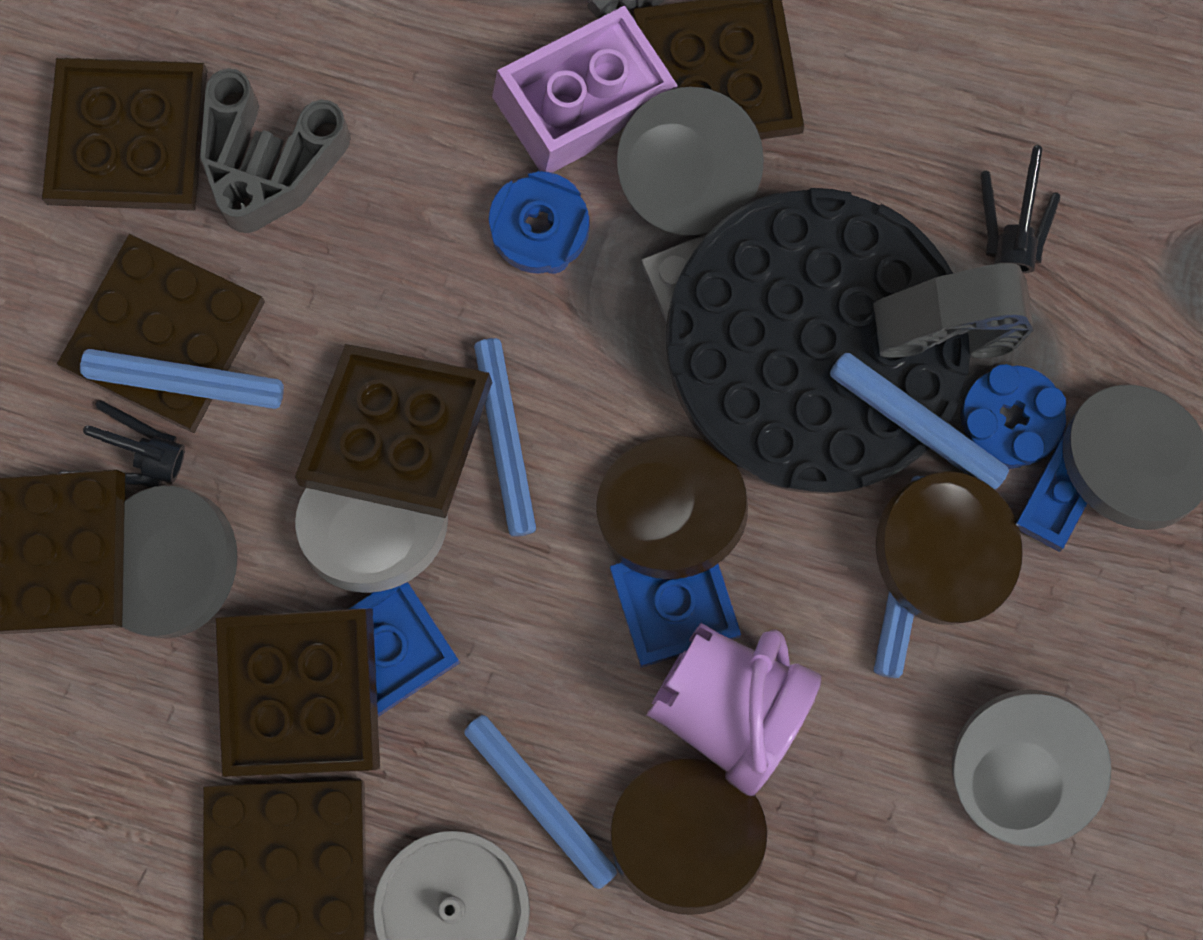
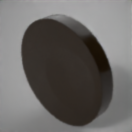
M666 436L651 439L634 446L611 465L598 490L596 512L604 541L612 554L621 563L645 576L660 579H679L705 572L720 563L731 553L740 541L746 527L748 499L744 480L735 463L718 453L703 440L686 436Z
M940 472L914 480L901 488L891 498L881 515L876 534V556L881 576L888 590L899 604L913 615L925 621L941 625H954L984 618L997 610L1007 600L1019 578L1023 552L1020 530L1016 526L1017 521L1010 507L999 493L976 477L958 472Z
M676 759L657 764L638 775L626 787L616 804L611 822V849L617 870L628 887L637 896L661 910L676 914L695 915L721 909L744 894L752 885L761 869L767 844V825L760 802L756 795H745L730 784L725 778L726 771L715 763L698 759Z

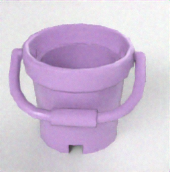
M701 623L689 639L692 642L687 652L684 651L678 656L651 703L653 706L646 715L668 728L725 770V778L730 784L745 795L753 796L776 769L801 728L820 688L821 675L799 664L790 665L785 638L778 630L774 629L763 633L754 651Z

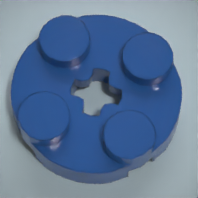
M538 171L528 173V177L521 178L514 183L512 180L498 191L490 207L489 224L494 248L506 262L519 270L539 274L546 272L551 274L560 273L580 255L586 245L590 231V219L586 203L581 198V193L576 186L560 175ZM540 212H546L548 214V223L553 226L550 230H543L540 234L533 233L531 225L526 223L527 218H537Z
M998 365L989 373L981 376L968 391L961 408L962 425L964 424L965 433L971 441L1005 464L1008 469L1020 468L1021 466L1031 465L1046 458L1060 442L1066 426V398L1052 381L1034 369L1018 365ZM1015 405L1022 409V416L1027 421L1026 425L1018 423L1013 429H1009L1004 425L1006 417L1000 413L1002 407L1010 409Z

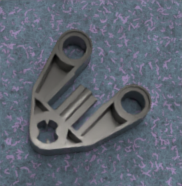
M227 68L213 74L207 82L200 158L216 204L225 220L234 230L250 233L300 207L346 152L351 137L343 112L337 104L329 100L313 101L305 106L301 112L292 136H289L271 181L269 177L284 143L282 139L274 137L271 132L265 130L255 132L242 166L238 170L251 139L250 133L258 116L259 104L253 88L244 73L236 69ZM232 93L243 94L241 100L234 105L222 104L224 99ZM330 123L337 126L334 132L328 136L320 137L314 135L315 130L322 124ZM244 198H250L251 200L247 207L244 205ZM238 201L241 202L242 209L240 210L234 208L235 203Z
M1013 263L992 264L936 277L882 298L873 304L880 356L888 358L919 354L956 334L968 333L970 357H999L1012 353L1034 331L1027 279L1020 266Z

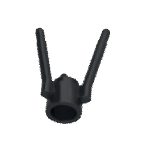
M1034 145L1032 149L1019 225H1006L1003 234L999 235L991 174L989 171L981 173L982 196L988 235L986 256L995 257L994 264H1017L1023 273L1033 272L1035 264L1042 262L1043 247L1061 199L1060 194L1057 192L1051 195L1034 237L1035 229L1030 227L1043 151L1041 145Z
M98 400L95 404L98 410L149 438H142L138 442L90 425L83 428V433L87 436L135 453L133 467L141 469V473H125V484L144 485L152 488L161 486L162 481L174 483L182 466L185 445L177 443L176 436L160 432L102 400ZM60 471L58 474L89 471Z

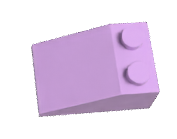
M624 5L498 69L492 98L539 171L553 173L587 155L626 127L634 113L648 100L665 91L676 89L678 85Z

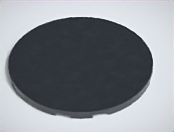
M810 188L809 190L790 191L781 194L774 193L736 210L711 230L694 250L681 271L669 305L666 324L668 367L674 389L688 419L705 442L718 453L735 463L740 471L768 485L789 491L829 494L867 487L905 469L929 449L928 446L831 377V369L841 355L844 353L852 354L946 423L950 422L958 407L957 402L962 392L965 377L969 371L971 354H969L968 333L956 334L919 354L897 358L880 356L873 304L882 298L933 278L953 274L936 246L908 219L884 204H875L869 200L852 195V192Z

